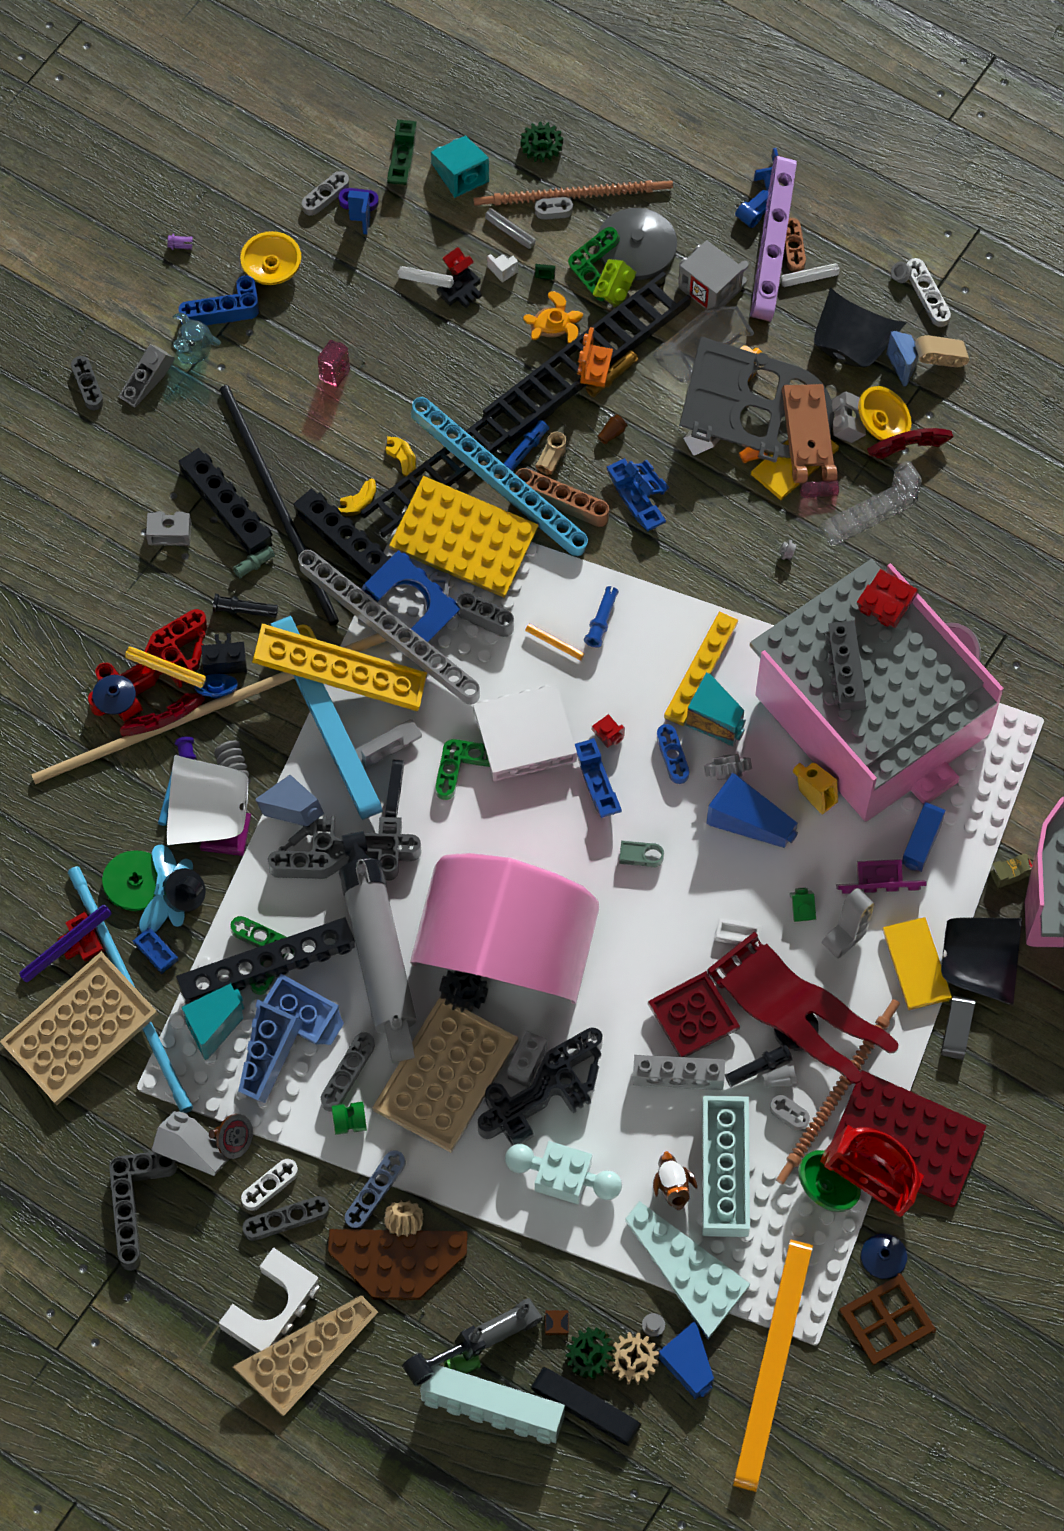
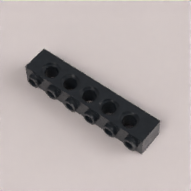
M197 448L178 461L181 473L248 555H254L267 545L269 547L272 546L271 537L273 534L268 526L261 524L260 517L255 511L251 512L245 498L237 495L234 485L224 479L223 472L219 467H214L213 461L207 453H203L200 448Z
M311 488L293 503L296 515L368 580L392 557L385 555L379 544H373L363 530L359 531L355 528V524L350 518L347 517L345 519L341 515L340 510L335 505L331 506L322 493H317Z

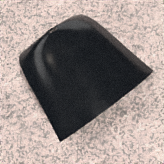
M830 288L816 328L814 344L837 362L850 366L867 367L875 362L889 344L890 333L892 331L900 332L907 322L888 319L848 301Z
M964 917L949 919L946 924L941 967L943 977L948 982L963 989L1014 1005L1022 918ZM944 950L947 952V957H944Z

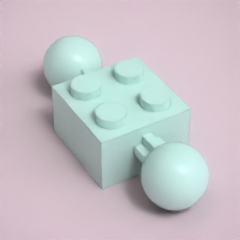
M548 1141L543 1158L534 1156L533 1151L524 1144L511 1146L505 1155L507 1167L515 1173H525L530 1169L538 1171L535 1180L536 1192L579 1204L584 1186L593 1188L594 1193L603 1200L616 1198L622 1189V1181L615 1172L602 1171L597 1175L589 1173L592 1164V1154Z

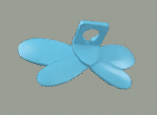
M156 845L152 850V861L158 876L154 893L155 897L149 902L140 919L139 928L142 933L149 927L156 932L168 916L171 923L176 927L181 926L184 921V912L174 911L163 898V895H165L164 887L162 885L166 876L174 870L182 868L193 870V863L189 859H183L177 864L171 850L164 845Z

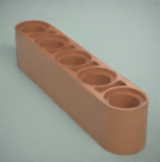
M521 468L516 472L520 479L527 480L526 484L557 510L597 527H602L608 523L609 505L605 501L527 468ZM559 496H564V497H566V498L560 499V498H558V497H559ZM578 504H583V505H585V506L579 507V506H577V505H578Z

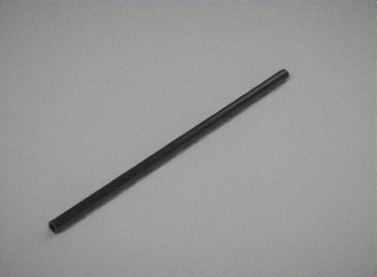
M224 385L220 388V392L299 558L300 553L305 551L306 548L229 385ZM307 560L303 564L311 565L313 563L311 560ZM308 578L331 626L336 625L339 619L327 593Z

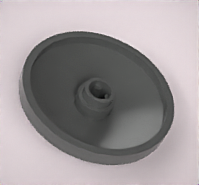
M643 208L621 210L608 217L598 231L599 233L607 227H612L617 230L620 236L617 246L600 258L602 264L605 266L608 259L624 261L636 272L634 280H645L658 276L672 264L676 255L677 237L674 228L666 218L652 210ZM609 234L607 239L613 240V236ZM600 240L599 242L604 247L605 244Z

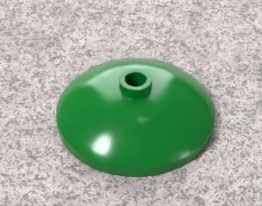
M824 1150L808 1153L800 1162L798 1169L800 1183L808 1197L817 1205L830 1211L844 1212L854 1207L859 1201L861 1189L835 1171H830L824 1167V1164L820 1162Z

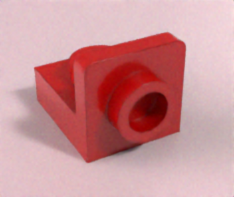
M459 247L442 258L453 275L459 274L474 263L470 256L465 257Z
M609 714L592 725L591 730L607 748L613 744H619L624 739L625 727L622 724L619 726Z

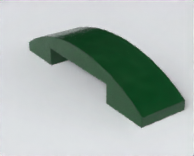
M397 119L395 142L387 183L408 184L413 160L417 121Z

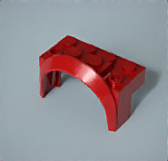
M847 1125L825 1149L820 1160L824 1167L830 1171H835L893 1210L894 1214L900 1218L914 1204L924 1177L918 1171L917 1165L910 1153L899 1141L882 1131L868 1127L853 1128ZM860 1153L866 1154L880 1162L889 1171V1173L886 1172L884 1169L880 1168L879 1166H877L876 1164H874L873 1162H871L870 1160H868ZM904 1164L905 1167L898 1174H895Z

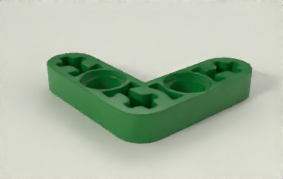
M612 227L603 229L576 250L568 260L573 272L592 295L596 287L595 285L601 276L592 264L617 246L620 241L617 230ZM607 235L613 236V240L607 239ZM600 240L605 244L604 247L599 242ZM592 246L599 247V251L596 254L589 253V249ZM584 253H586V255L588 256V260L586 259V257H584ZM578 259L582 264L578 265L575 261ZM587 273H595V277L593 280H585V275ZM595 297L599 301H605L604 298Z
M450 739L445 742L436 781V795L440 799L449 800L454 796L461 763L490 767L487 755L486 759H484L485 747L483 743ZM452 747H456V751L454 752L453 756L454 759H450V750L452 749ZM472 749H477L481 754L477 758H472L468 753ZM452 765L455 767V771L452 774H447L443 771L444 767ZM445 780L449 781V790H447L446 793L442 792V789L445 785Z
M243 916L235 917L230 924L231 933L234 937L255 947L286 938V936ZM241 923H243L244 928L246 930L241 929L240 931H237V926L235 925L239 926ZM251 927H253L250 933V937H248V931H250ZM261 931L267 937L264 941L259 942L254 939L255 933ZM285 953L282 958L286 959L288 953ZM276 976L267 978L268 980L264 982L265 986L261 985L259 988L256 987L255 983L250 984V989L257 995H263L269 990Z

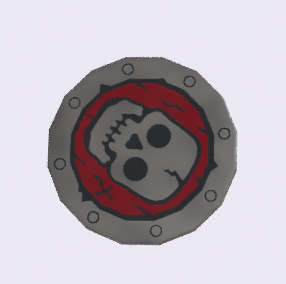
M236 1113L224 1119L219 1127L210 1130L209 1138L216 1139L218 1150L224 1157L235 1159L241 1157L251 1145L253 1127L245 1115Z

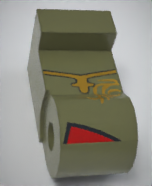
M1022 854L1004 862L1000 860L992 863L990 873L999 889L1030 876L1033 864L1028 854Z

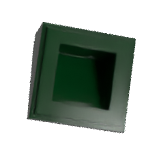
M535 264V278L555 279V265Z

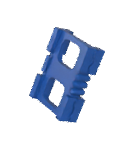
M644 460L643 463L639 464L629 461L624 468L631 477H634L638 485H641L640 489L646 496L658 493L663 495L669 489L666 482L662 478L659 479V476L653 471L654 468L648 460ZM638 468H640L645 475H641L640 472H638Z

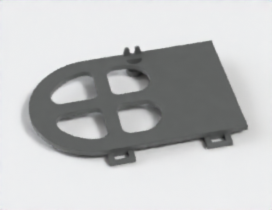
M701 336L679 426L692 430L691 437L709 442L711 436L758 450L759 458L776 463L777 457L791 458L789 445H783L777 440L781 418L785 417L782 387L789 385L790 380H798L804 385L822 384V382L809 371L769 358L765 353L756 354ZM754 362H756L757 365H759V366H764V367H761V368H760V367H757ZM766 370L778 376L779 382L774 400H768L751 393L748 388V379L753 372ZM824 386L829 431L831 432L834 412H832L831 397ZM753 406L770 413V421L765 437L754 436L744 430L740 422V413L743 408ZM697 432L706 434V437L698 435ZM808 441V446L810 448H813L814 443ZM764 452H765V453H768V454L773 455V457L766 456V455H763V454H764Z

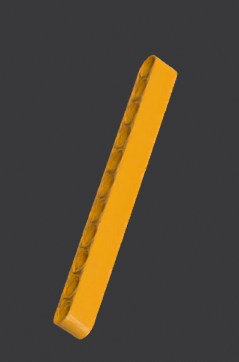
M790 1239L733 1486L755 1492L757 1490L813 1245Z

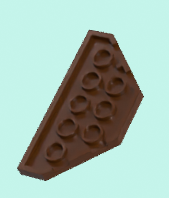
M329 1229L328 1252L363 1287L373 1300H420L456 1264L467 1257V1231L418 1230L416 1234H408L406 1237L405 1235L397 1236L396 1233L391 1234L389 1230Z

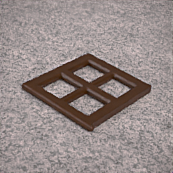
M900 1273L897 1274V1277L839 1309L873 1366L928 1334L936 1333V1328ZM899 1287L909 1304L890 1314L880 1297ZM872 1303L881 1320L862 1329L853 1312ZM913 1310L923 1327L904 1337L894 1319ZM885 1325L895 1342L876 1352L866 1335Z

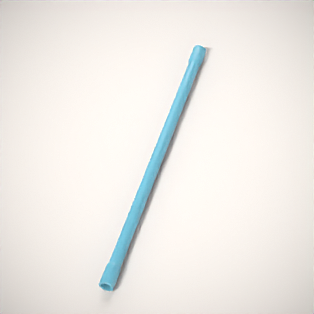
M73 867L68 871V875L74 888L78 891L88 915H91L98 908L87 887V882L80 867ZM103 921L95 928L110 961L134 986ZM150 1022L143 1028L144 1034L168 1082L179 1111L187 1113L193 1109V1106L174 1071L152 1022Z

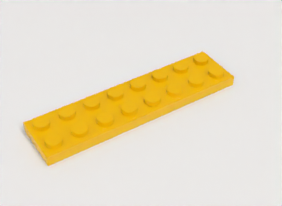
M263 623L252 663L417 712L420 707L427 672Z

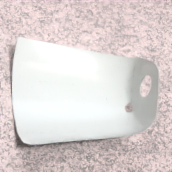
M175 755L169 796L167 845L228 839L241 834L244 829L248 803V777L246 774L225 766ZM241 803H243V810H240Z

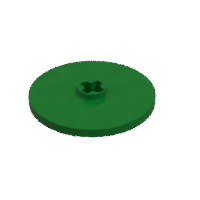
M137 850L127 851L117 855L107 864L103 872L102 884L106 896L113 904L130 911L145 910L149 902L155 897L154 893L158 876L153 865L152 854ZM134 877H137V879H138V883H137V884H134V881H133V878H134Z

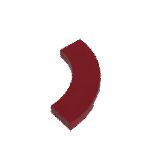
M917 429L889 437L867 450L870 456L883 460L896 452L906 449L905 446L918 444V446L940 447L954 436L952 431L947 429Z
M199 693L184 694L178 701L168 706V711L157 716L155 713L141 717L129 718L119 730L121 736L147 733L172 724L199 707L205 701V697Z

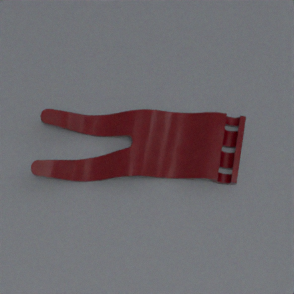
M755 931L707 969L711 980L719 988H725L749 1015L787 1035L806 1053L841 1073L850 1083H859L862 1080V1073L847 1057L837 1052L817 1033L805 1019L808 1014L814 1013L838 1030L855 1038L874 1043L887 1053L893 1054L898 1050V1042L885 1030L856 1015L827 990L797 976L768 944L763 945L759 941L758 934ZM750 943L755 951L754 954L747 947ZM735 957L740 965L737 966L732 958ZM720 969V971L724 974L725 977L722 978L718 974L717 970Z

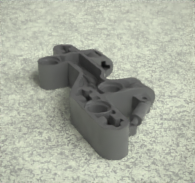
M323 816V819L318 818L310 825L303 826L288 840L289 843L279 847V851H274L269 855L268 865L271 875L277 878L325 879L339 871L342 866L348 863L349 857L345 855L342 838L335 837V816H331V819ZM379 817V832L364 833L368 849L366 855L369 858L380 860L387 881L393 880L398 876L399 861H415L421 856V841L419 837L413 834H402V817ZM307 835L313 836V848L311 851H286L291 846L294 847ZM321 843L329 844L325 848L319 847ZM300 862L305 863V866L300 868L295 865ZM386 865L393 866L390 870H386L383 867Z

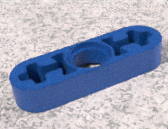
M669 724L661 725L657 730L656 738L669 777L672 782L683 784L689 778V767L677 732ZM663 732H667L670 735V744L668 745ZM669 750H676L679 756L672 759L667 756V752ZM677 764H679L678 767L680 772H683V776L679 777V775L676 774Z

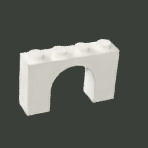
M275 1248L270 1251L262 1262L260 1269L262 1274L286 1290L288 1303L284 1311L273 1319L259 1320L232 1304L219 1322L221 1330L256 1353L278 1342L283 1335L287 1336L293 1328L292 1322L297 1316L301 1317L305 1312L307 1301L310 1297L313 1299L320 1290L319 1277Z

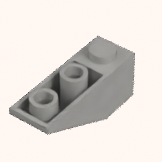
M150 344L118 397L131 406L136 407L165 376L175 358L161 348Z

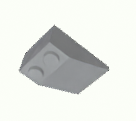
M175 1111L158 1127L151 1150L213 1176L230 1159L224 1157L219 1152L217 1141L210 1139L209 1133L195 1119L190 1118L186 1113Z

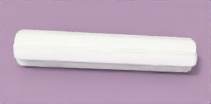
M835 263L782 275L780 280L782 286L787 287L839 275L840 270L838 264Z
M401 266L398 270V277L402 279L451 288L454 284L453 277L449 275Z

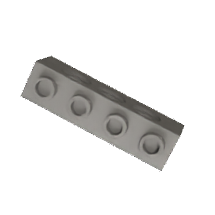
M634 1055L633 1085L723 1090L725 1059Z

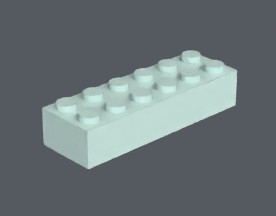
M703 1096L702 1236L749 1237V1097Z
M440 1365L432 1368L434 1375L423 1383L420 1388L421 1399L428 1407L437 1409L440 1406L446 1408L450 1414L460 1416L462 1413L468 1415L469 1419L482 1423L484 1420L492 1423V1426L497 1429L505 1430V1428L514 1430L515 1434L522 1437H527L528 1435L537 1437L536 1440L544 1444L556 1443L564 1419L565 1405Z

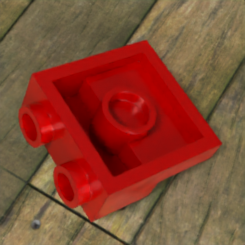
M880 569L872 583L868 584L857 601V605L862 614L868 617L873 615L878 618L877 621L886 627L891 625L896 628L917 595L918 589Z

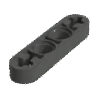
M361 1032L355 1037L322 1092L321 1105L325 1110L332 1111L333 1105L342 1104L375 1047L374 1038L370 1033ZM367 1039L369 1046L365 1045L363 1047L361 1055L359 1053L361 1048L360 1041L364 1042ZM356 1057L360 1063L357 1067H350L347 1064L348 1059ZM340 1076H346L349 1081L347 1085L339 1086L336 1084V1079ZM335 1089L337 1091L335 1094L336 1102L327 1104L326 1097L331 1098Z
M316 1196L251 1217L244 1222L243 1233L248 1240L255 1241L323 1219L329 1214V1203L326 1198ZM317 1203L324 1206L322 1212L318 1213V1210L315 1209ZM306 1206H309V1210H312L310 1211L311 1216L309 1217L307 1214V1210L305 1208ZM296 1209L303 1211L302 1219L293 1220L291 1218L292 1211ZM277 1216L282 1220L281 1225L275 1228L271 1227L269 1220ZM263 1220H265L266 1231H264L263 1227H260ZM254 1224L255 1227H260L256 1229L257 1233L252 1234L251 1231H248L250 1230V1225Z

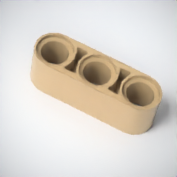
M925 335L914 341L919 361L922 363L962 367L969 362L965 343L962 340Z

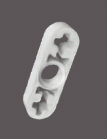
M291 1159L280 1161L242 1193L241 1200L243 1206L249 1211H255L296 1179L298 1175L297 1164ZM283 1167H292V1174L285 1173L282 1175L284 1173ZM275 1173H277L278 1176L282 1175V1182H280L279 1178L275 1175ZM266 1180H274L276 1187L273 1190H266L263 1187ZM260 1187L261 1192H262L265 1196L262 1197V1194L260 1193V1194L256 1197V1201H257L256 1203H253V1202L247 1203V1202H248V1196H249V1195H251L252 1197L256 1196V1195L259 1193L257 1188Z

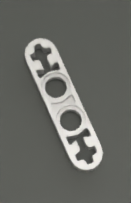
M917 258L909 260L907 264L912 269L909 280L931 321L938 327L948 325L951 316L950 310L926 265ZM921 281L928 282L929 287L922 288L919 286L918 283ZM929 297H934L938 300V302L936 304H931L927 301V299ZM937 309H939V313H940L941 316H945L944 319H942L941 317H937V316H938V310H937Z

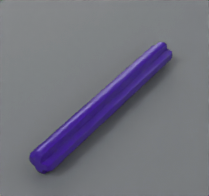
M106 905L100 906L19 972L20 977L25 982H29L112 914Z

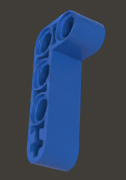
M250 276L238 278L236 284L238 294L183 302L179 306L181 324L184 327L192 328L255 318L259 313L254 279Z

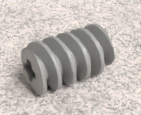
M228 741L215 749L214 755L217 758L216 762L218 765L236 769L246 774L247 777L249 776V772L246 771L247 766L243 763L245 759L241 756L242 750L239 748V741Z

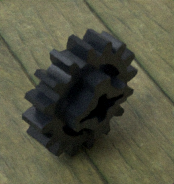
M448 970L447 975L442 977L439 991H441L440 998L446 999L445 1005L452 1004V1010L459 1007L463 1013L465 1008H468L470 1012L473 1011V1007L479 1009L481 1003L486 1001L489 988L486 987L487 981H482V976L456 970L453 973Z

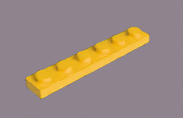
M720 611L718 612L664 713L665 719L684 726L687 720L688 706L706 672L711 674L738 624V619Z

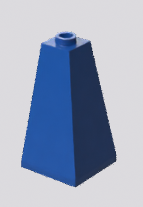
M734 773L731 774L708 806L706 824L715 828L785 848L788 842L792 843L798 835L796 831L798 823Z

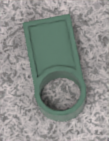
M621 840L619 864L657 867L663 862L664 850L659 844ZM654 849L660 852L661 857L657 861H650L645 857V853Z

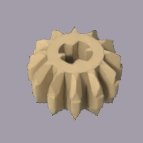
M400 1200V1203L393 1202L391 1206L386 1207L384 1223L391 1234L396 1233L397 1236L405 1235L407 1237L408 1234L414 1235L418 1230H421L423 1212L417 1203L411 1204L410 1201L403 1202Z

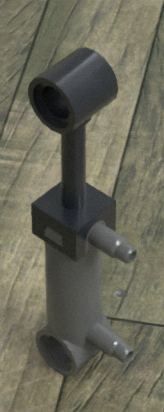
M525 1299L513 1307V1309L475 1328L473 1325L461 1331L454 1342L456 1346L430 1359H426L422 1353H418L406 1360L402 1367L415 1387L419 1386L434 1375L433 1367L461 1353L465 1360L469 1361L480 1355L484 1349L522 1330L527 1331L535 1327L542 1321L543 1317L531 1299Z

